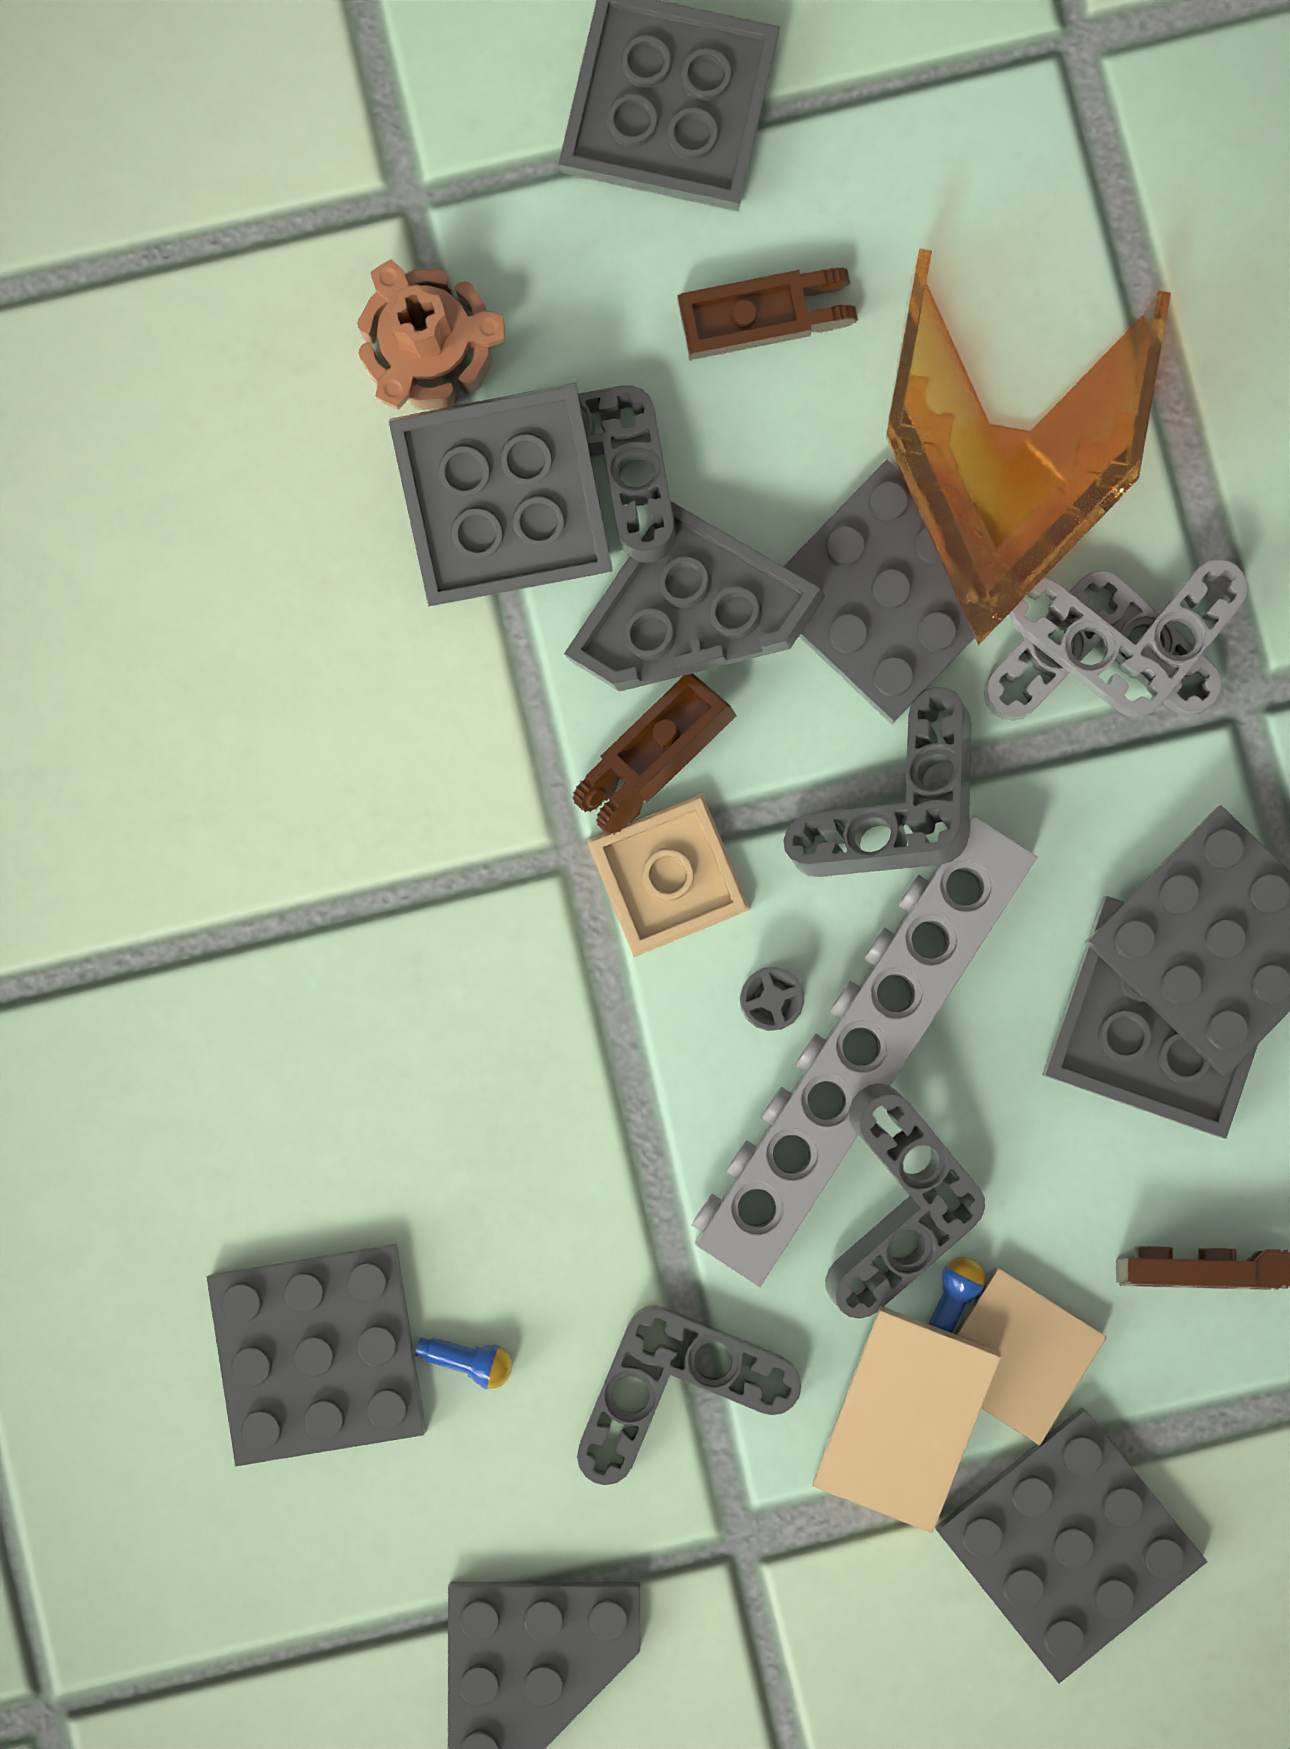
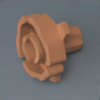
M390 259L371 271L370 274L376 293L370 297L361 316L358 318L357 325L363 339L367 342L359 348V357L377 385L376 399L397 410L407 401L415 408L422 410L454 406L457 397L452 383H446L434 388H424L416 383L418 380H433L450 373L463 361L468 348H474V356L471 364L459 375L458 380L461 388L467 393L478 391L491 367L492 356L489 347L505 342L503 314L487 311L486 306L469 282H459L454 287L459 299L458 301L451 295L452 286L446 272L439 268L412 270L404 273V270ZM460 302L472 312V316H467ZM422 325H427V328L423 331H415V329ZM376 336L382 355L391 365L388 370L380 366L371 344L375 343Z

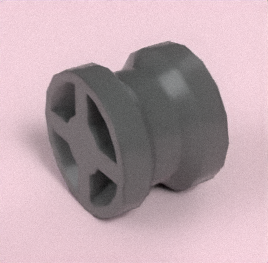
M777 967L763 968L753 973L744 983L739 997L741 1011L746 1020L756 1028L766 1031L781 1030L793 1024L801 1014L804 1005L803 988L798 979L789 971Z

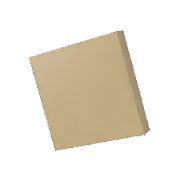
M703 794L628 823L626 828H623L621 832H616L615 835L613 833L610 835L604 833L586 840L633 957L647 953L750 910Z
M998 1267L994 1269L985 1284L983 1292L977 1296L954 1333L1001 1352L999 1364L981 1409L1039 1446L1107 1338Z

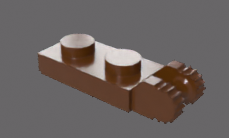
M836 267L800 274L799 270L680 293L677 295V303L689 360L809 337L811 332L822 333L857 323L858 317L855 305H836L808 312L805 295L814 296L832 293L845 288V286H849L850 279L847 268Z
M693 673L684 675L600 756L602 760L576 786V790L573 792L574 796L572 797L574 803L586 813L594 809L597 810L604 801L609 799L597 814V825L609 835L611 833L615 835L618 831L621 832L628 823H631L639 816L643 802L648 803L737 715L725 700ZM621 779L624 782V784L616 791L619 780Z
M1136 1246L1134 1247V1258L1116 1260V1283H1119V1286L1288 1289L1290 1286V1252L1288 1250L1281 1252L1280 1249H1265L1264 1251H1255L1246 1261H1237V1249L1198 1248V1260L1173 1259V1247Z

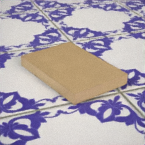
M880 1306L813 1479L812 1487L933 1533L999 1364L1001 1352Z

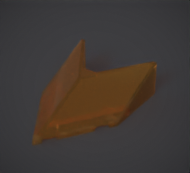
M919 248L910 277L885 437L979 646L1138 481L1171 293L1158 290L1144 314L1031 431L990 424L926 283L932 251Z

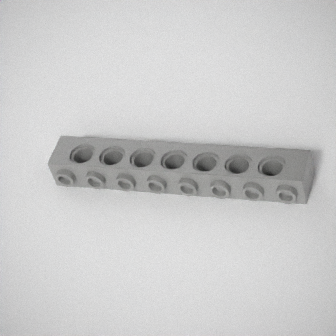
M973 815L969 819V838L962 854L952 862L938 865L929 880L920 875L916 877L898 905L907 914L895 933L884 927L864 957V960L873 965L860 986L849 981L832 1006L830 1013L838 1017V1021L826 1039L815 1033L795 1065L802 1069L804 1073L792 1092L790 1093L783 1087H780L762 1114L761 1119L770 1125L757 1146L746 1140L726 1170L728 1174L735 1177L733 1183L722 1199L711 1194L694 1219L691 1226L701 1231L695 1240L697 1247L758 1287L762 1286L858 1137L849 1121V1108L853 1098L860 1090L869 1085L881 1083L891 1086L1038 857ZM964 871L976 879L979 892L977 899L972 905H959L949 897L946 883L951 873ZM919 924H932L942 931L945 946L937 958H924L913 948L912 934ZM887 976L900 977L909 985L911 999L907 1007L900 1012L886 1010L878 1000V986ZM855 1028L865 1029L870 1032L877 1043V1051L874 1058L863 1066L852 1064L843 1053V1040ZM823 1081L835 1084L840 1089L843 1097L840 1111L835 1116L827 1119L816 1117L808 1106L810 1090L816 1084ZM788 1135L801 1137L806 1142L809 1151L805 1165L793 1172L779 1169L773 1159L775 1144L781 1138ZM752 1189L765 1190L771 1194L774 1200L772 1216L769 1220L759 1225L745 1222L738 1213L739 1200L746 1192Z

